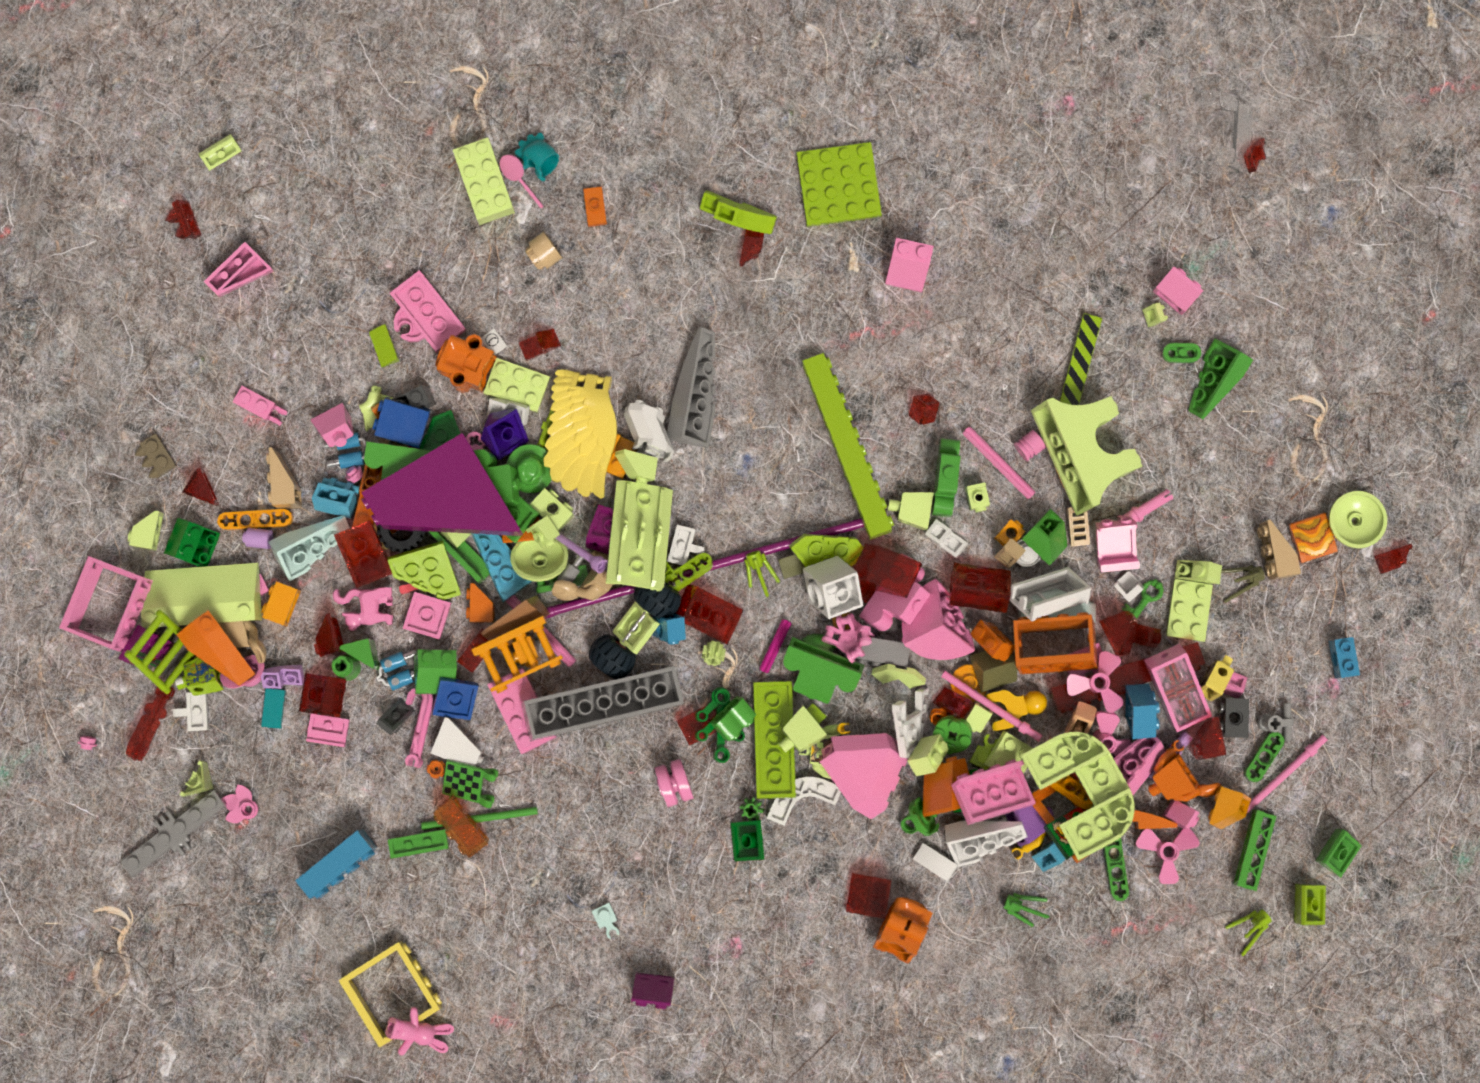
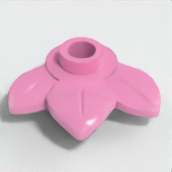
M237 785L236 794H230L222 798L227 805L226 808L230 811L226 816L228 822L240 823L244 819L254 818L258 813V805L252 800V792L243 785ZM247 806L252 808L251 813L247 812Z

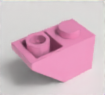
M1173 799L1162 815L1166 819L1177 823V826L1183 829L1193 828L1199 820L1197 817L1198 811Z

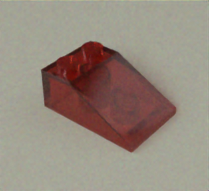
M370 520L334 534L356 588L392 574L387 561L388 555Z
M865 543L854 570L858 573L860 587L907 598L922 563L884 547Z
M689 584L681 597V604L676 614L684 617L686 626L728 645L744 610L697 586Z

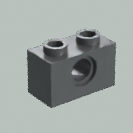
M1222 698V702H1219V713H1222L1221 721L1218 723V732L1221 733V737L1248 738L1249 699ZM1232 712L1237 715L1235 723L1229 720V715Z

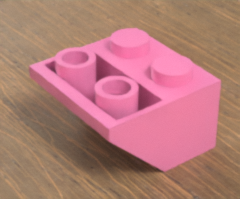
M1173 267L1152 292L1182 316L1203 290L1197 281H1191L1186 277L1187 274L1181 268Z

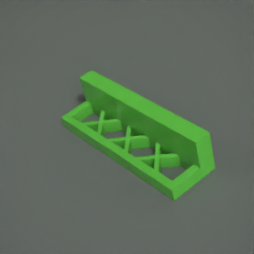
M428 531L438 542L444 541L446 550L479 584L490 575L483 559L465 541L456 549L439 532Z
M1259 810L1252 811L1233 885L1257 891L1276 816ZM1263 817L1270 818L1269 826L1262 830ZM1261 834L1264 839V845L1257 849L1258 835ZM1256 853L1260 859L1259 864L1252 867L1253 854ZM1250 872L1255 878L1253 886L1246 884L1248 873Z

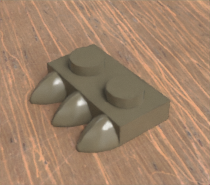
M157 434L141 442L135 452V456L142 457L147 455L143 460L142 467L153 466L149 473V478H159L177 467Z

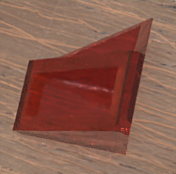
M201 468L196 469L182 493L214 506L220 505L205 471Z

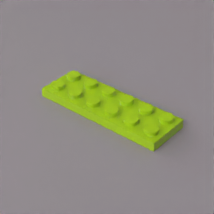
M792 681L753 682L754 712L756 713L754 720L757 799L796 798L794 747L785 753L778 745L786 738L782 731L783 727L793 717Z

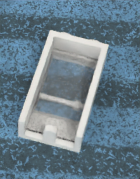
M1069 567L1012 584L1009 600L1032 622L1041 616L1059 612L1083 603L1088 604L1091 587Z

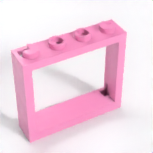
M88 556L59 628L112 650L122 652L131 637L133 629L136 627L137 619L143 609L153 580ZM103 568L137 581L112 642L79 629Z

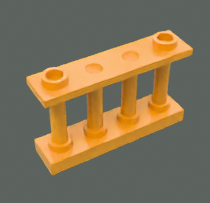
M544 616L471 649L474 656L479 655L480 658L483 657L496 685L490 688L491 692L496 690L498 694L508 689V684L548 665L550 668L561 664L560 660L563 659V656H555L543 630V624L547 623ZM531 630L534 633L536 632L549 661L539 666L525 638L527 637L526 632ZM514 638L519 642L531 667L530 670L522 674L508 648V641ZM497 647L498 650L501 649L513 675V678L505 682L502 681L490 656V649Z

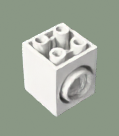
M838 556L803 568L809 602L828 619L863 607L858 573Z

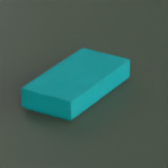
M265 689L261 727L282 729L286 690Z

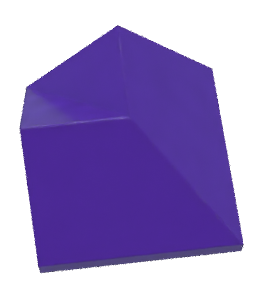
M516 408L489 413L481 440L492 454L496 456V459L500 460L529 441Z

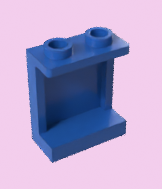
M385 397L384 401L380 400L378 411L381 413L379 419L375 418L372 429L376 430L374 435L420 448L431 409L425 407L422 409L391 400L390 397Z

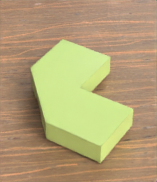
M893 664L872 668V675L883 684L899 679L911 689L926 683V678L914 668L899 669L895 668Z

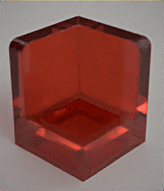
M928 393L916 395L912 400L909 417L920 425L933 423L940 402Z

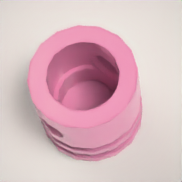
M1031 430L1019 439L1018 443H1014L1017 452L1027 462L1033 458V455L1036 456L1046 448L1045 443L1034 430Z

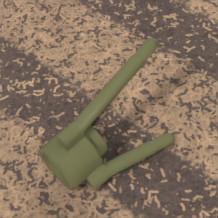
M1253 565L1247 567L1222 569L1221 573L1247 571L1245 576L1234 579V582L1247 580L1248 583H1251L1226 598L1224 602H1229L1252 587L1258 586L1260 581L1265 580L1261 566L1253 567Z

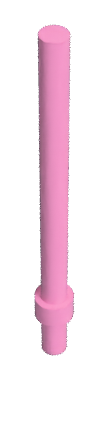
M947 671L941 676L1017 727L1018 731L1022 734H1027L1038 742L1041 740L1043 735L1032 729L1031 725L1027 722L1020 721Z
M1321 735L1313 744L1307 745L1301 755L1251 799L1247 814L1309 757H1313L1318 752L1317 750L1328 741L1327 738Z

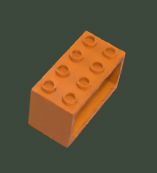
M1086 612L1077 613V616L1059 614L1057 617L1052 618L1046 615L1032 622L1027 617L1013 620L1015 660L1020 675L1098 669L1095 623L1092 614L1088 615ZM1089 628L1088 642H1090V653L1023 658L1022 633Z

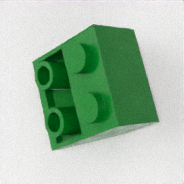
M177 518L164 554L199 567L208 566L220 533Z

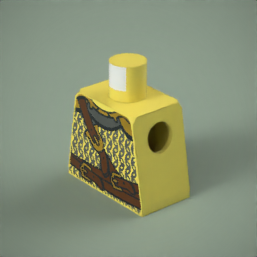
M1222 655L1220 660L1212 663L1199 683L1204 697L1211 702L1223 694L1234 672V669L1230 667L1233 659L1227 655Z

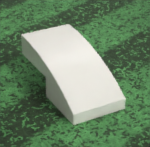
M489 398L487 416L489 413L516 408L524 426L528 421L530 406L504 399Z
M937 519L925 533L929 539L955 559L960 556L968 545V542L956 535Z
M924 843L913 858L914 861L947 882L958 867L957 864Z

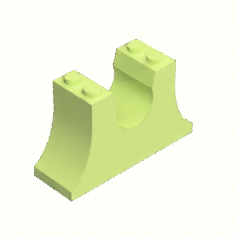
M1112 396L1086 405H1069L1055 398H1050L1031 410L1076 516L1098 506L1103 492L1112 481L1143 467L1141 458L1135 449H1127L1117 454H1109L1103 451L1097 444L1096 429L1119 414L1118 406Z

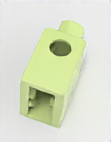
M903 492L900 501L889 499L888 511L898 512L897 521L926 531L929 525L934 493Z
M802 706L783 727L782 731L786 738L778 745L785 753L792 747H795L800 753L827 738V734L807 709Z

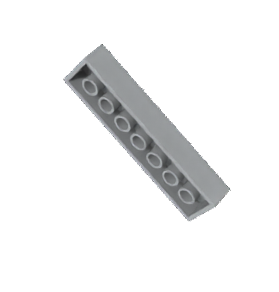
M675 666L526 700L521 703L530 742L670 709L684 704Z

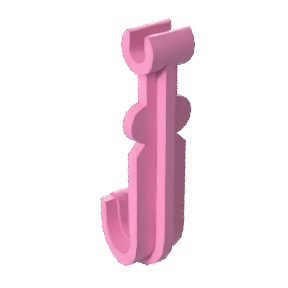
M415 688L407 695L405 702L407 705L413 704L414 698L417 695L415 694ZM421 694L422 701L410 753L405 759L407 766L412 767L414 759V767L420 768L423 764L421 756L434 704L433 694Z

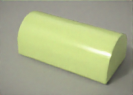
M229 134L198 154L210 171L240 153L241 149L233 136Z

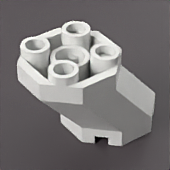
M635 400L634 403H629L625 407L623 415L634 439L632 449L634 451L638 449V453L657 457L658 459L664 458L663 462H668L672 459L674 450L663 425L665 419L663 410L659 407L648 406L642 400Z

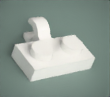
M677 525L667 562L682 566L688 562L690 552L697 555L705 552V547L693 544L696 529Z
M191 692L186 693L187 708L173 709V717L187 716L188 732L209 730L207 694L194 696Z

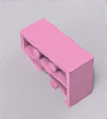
M244 242L204 283L216 295L222 297L274 271Z

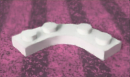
M802 777L795 779L796 798L774 799L767 819L785 826L792 807L801 798L811 796L836 805L841 791L836 784L821 778Z

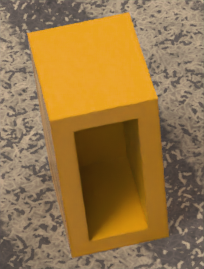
M276 582L275 585L270 587L268 593L270 598L268 603L263 605L261 611L263 614L262 618L287 627L301 591Z

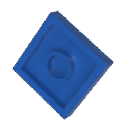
M440 677L432 715L471 720L479 687L478 683Z

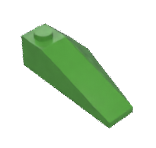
M1216 338L1204 356L1203 361L1205 364L1203 371H1200L1198 376L1200 378L1198 388L1194 390L1188 409L1189 412L1201 419H1204L1241 380L1253 361L1252 358Z

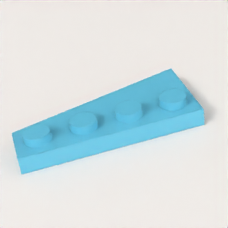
M472 534L503 603L533 582L520 577L513 570L510 560L511 550L506 543H503L499 535Z

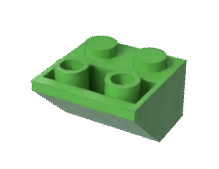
M1050 509L1029 530L1022 540L1042 560L1051 565L1067 547L1065 522Z

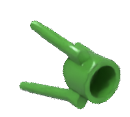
M1013 893V895L1008 894L1003 908L1008 910V914L1015 916L1031 927L1034 924L1017 913L1020 909L1046 919L1049 918L1047 914L1023 906V901L1019 900L1047 902V898L1019 895L1017 893Z

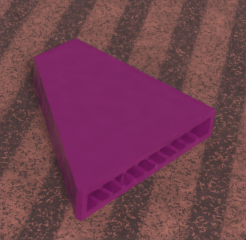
M463 433L361 492L364 496L362 499L363 504L367 510L371 508L374 513L371 515L373 521L377 526L380 524L383 529L521 536L523 534Z

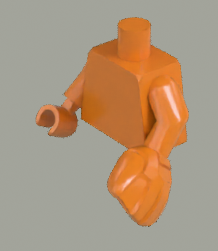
M1179 740L1174 741L1171 744V748H1168L1159 757L1154 767L1155 773L1152 777L1155 783L1148 786L1151 795L1156 796L1162 793L1167 800L1173 799L1174 801L1185 802L1197 796H1214L1218 790L1220 791L1222 785L1218 782L1209 785L1199 784L1179 753L1176 755V752L1184 750L1185 746L1177 749L1176 743Z

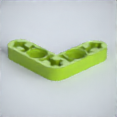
M700 553L676 570H673L666 561L665 582H675L674 587L672 585H669V587L671 586L677 592L712 569L713 562L711 556L707 553ZM700 561H707V565L701 564ZM690 569L693 571V574L690 577H684L683 572Z

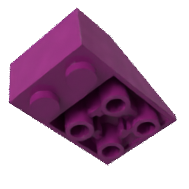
M636 972L631 1002H635L636 1006L647 1007V1004H655V1008L666 1009L672 1003L675 977Z

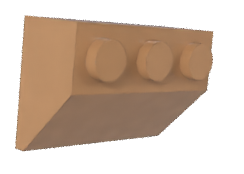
M536 595L523 601L482 631L481 634L490 641L541 616H544L546 619L550 613ZM515 638L508 641V648L513 646V642H516Z

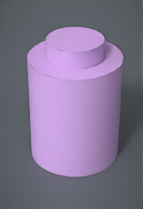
M248 528L243 533V543H245L246 547L271 549L268 542L273 540V531Z

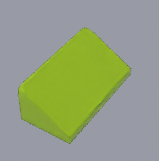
M386 324L369 332L381 367L400 361Z

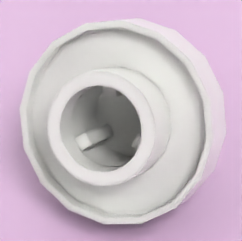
M1020 540L1017 542L1026 551L1016 563L1023 567L1035 565L1039 561L1040 556L1025 541Z

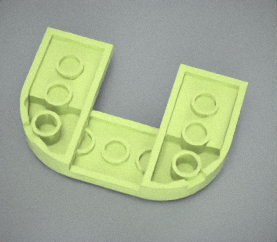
M1068 732L1060 734L1021 755L1040 790L1076 772L1094 805L1093 808L1059 825L1078 861L1115 842L1127 832L1135 812L1133 794L1111 753L1100 740L1086 733Z

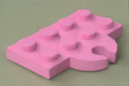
M420 270L390 292V295L400 306L394 318L395 331H400L401 326L404 324L410 325V331L400 336L401 339L408 342H419L426 339L434 351L438 353L445 340L449 339L451 335L458 337L466 331L463 324Z

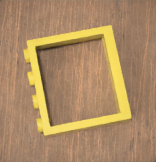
M402 941L338 980L379 1048L392 1039H389L384 1034L351 979L393 952L398 951L431 1005L430 1009L418 1016V1023L442 1008L440 996L437 993H433L430 988L432 984L427 976L423 977L420 972L422 969L421 965L416 959H412L410 947L406 943L403 944Z

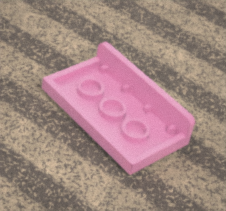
M1016 759L1005 763L1004 766L997 764L990 767L987 771L979 769L973 772V775L968 776L966 773L957 777V781L951 786L968 825L1035 804V800L1020 768L1024 765L1023 760L1016 762Z

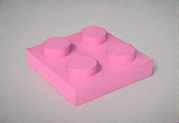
M414 592L403 629L440 640L452 603Z

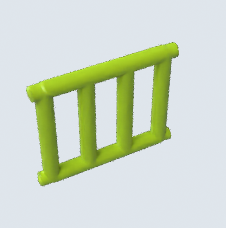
M159 609L156 611L157 616L132 649L127 650L124 655L161 691L169 694L171 692L170 687L184 670V664L188 663L194 657V654L188 651L166 681L163 682L159 676L184 645L178 638L154 671L148 667L173 633L178 634L182 630L170 617ZM163 622L167 629L141 661L136 655Z

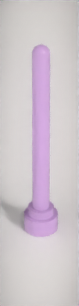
M561 533L555 538L590 562L591 568L597 573H602L606 570L608 561L603 557L593 556Z

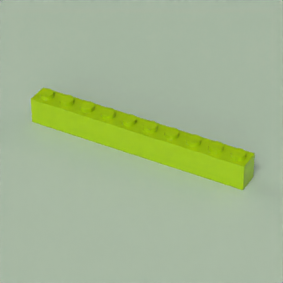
M824 353L803 360V369L869 539L872 540L892 532L893 520L885 512L887 508L886 502L878 494V491H880L879 484L871 476V473H873L870 462L866 463L864 458L866 455L863 444L859 445L857 438H860L856 427L853 428L850 422L853 418L850 410H846L843 404L846 403L843 392L839 393L837 386L839 382L837 376L831 373L830 368H832L829 357L826 358Z

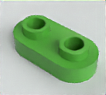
M1170 343L1162 350V357L1168 363H1194L1201 356L1200 347L1194 343ZM1173 351L1174 357L1169 356L1168 352ZM1187 352H1193V357H1189Z

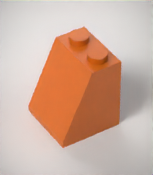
M957 756L946 758V762L943 763L942 761L935 773L924 775L923 817L961 808L951 785L962 774L967 773L970 776L965 758L958 760Z

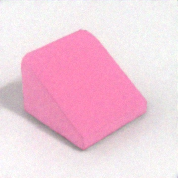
M1233 672L1223 693L1239 698L1244 692L1247 677Z

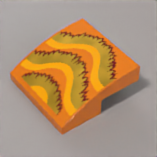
M1326 513L1288 524L1292 542L1296 546L1299 562L1304 563L1338 552Z

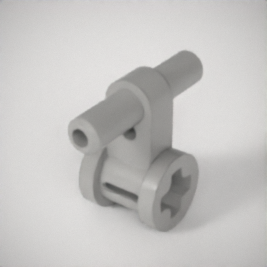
M1283 703V718L1278 715L1262 714L1258 719L1259 728L1263 731L1276 733L1284 727V741H1292L1291 726H1293V718H1291V703Z

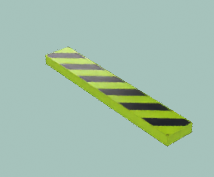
M1086 313L1083 314L1060 398L1062 403L1069 405H1079L1102 321L1100 317Z

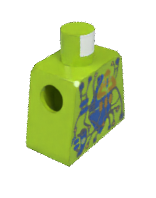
M198 657L184 664V676L175 679L179 690L187 687L194 696L224 690L223 684L220 681L221 673Z

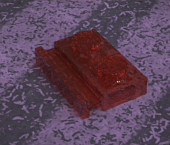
M707 705L677 720L689 746L698 742L695 738V733L698 730H702L717 715L715 710H713L705 722H698L695 719L696 712L703 710ZM702 712L699 714V718L701 720L704 719V714ZM714 729L709 735L715 733L716 729ZM703 732L699 733L700 739L704 738Z

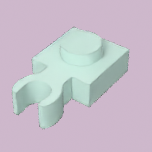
M610 902L592 910L599 928L606 927V935L609 939H611L610 930H615L617 935H619V929L613 924L618 919Z

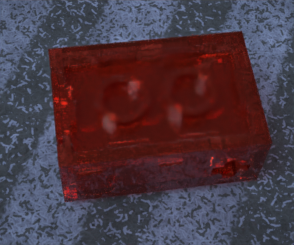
M954 562L950 578L949 605L1007 613L1011 596L1010 570Z

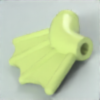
M373 385L367 400L359 405L363 413L366 431L373 427L376 418L371 407L380 403V400H384L385 397H389L380 394L382 388Z

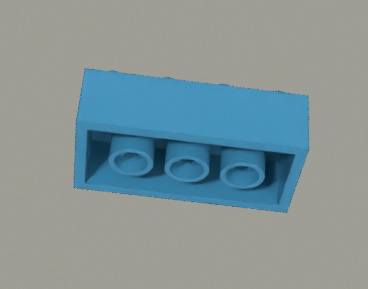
M357 830L295 881L309 899L322 898L330 891L328 889L330 886L338 885L345 879L343 875L357 870L360 867L359 862L367 861L376 854L374 850L378 847L364 830Z

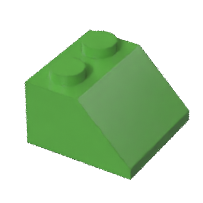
M417 650L414 656L415 694H436L440 677L456 679V650Z

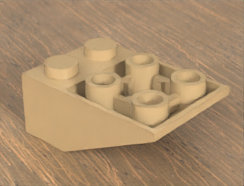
M269 447V453H266L267 464H270V472H267V481L271 483V491H268L269 503L277 509L302 508L300 486L280 453Z
M1267 520L1260 523L1259 528H1257L1258 538L1262 540L1261 555L1266 561L1264 572L1266 577H1269V581L1301 574L1297 553L1272 521Z

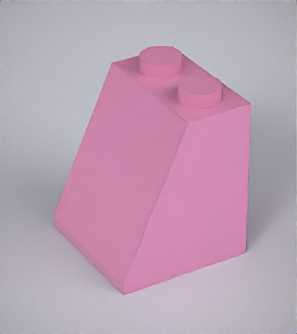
M896 238L885 284L922 292L934 246Z

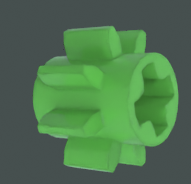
M756 796L751 800L746 797L744 799L746 805L741 804L740 806L741 809H744L741 816H747L749 821L754 817L758 820L760 818L759 813H763L765 810L761 808L763 801L756 800ZM750 805L753 806L754 812L751 811Z

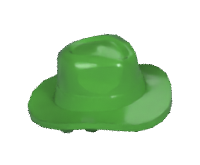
M535 444L521 445L509 456L507 464L517 469V476L521 484L519 491L536 493L550 484L552 480L550 468L544 467V457L548 452L545 448Z

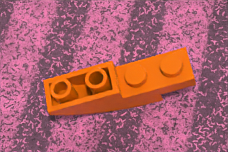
M365 464L352 532L372 535L374 521L371 515L374 513L371 508L367 510L363 504L362 499L364 496L361 492L381 481L383 466L378 469H372Z

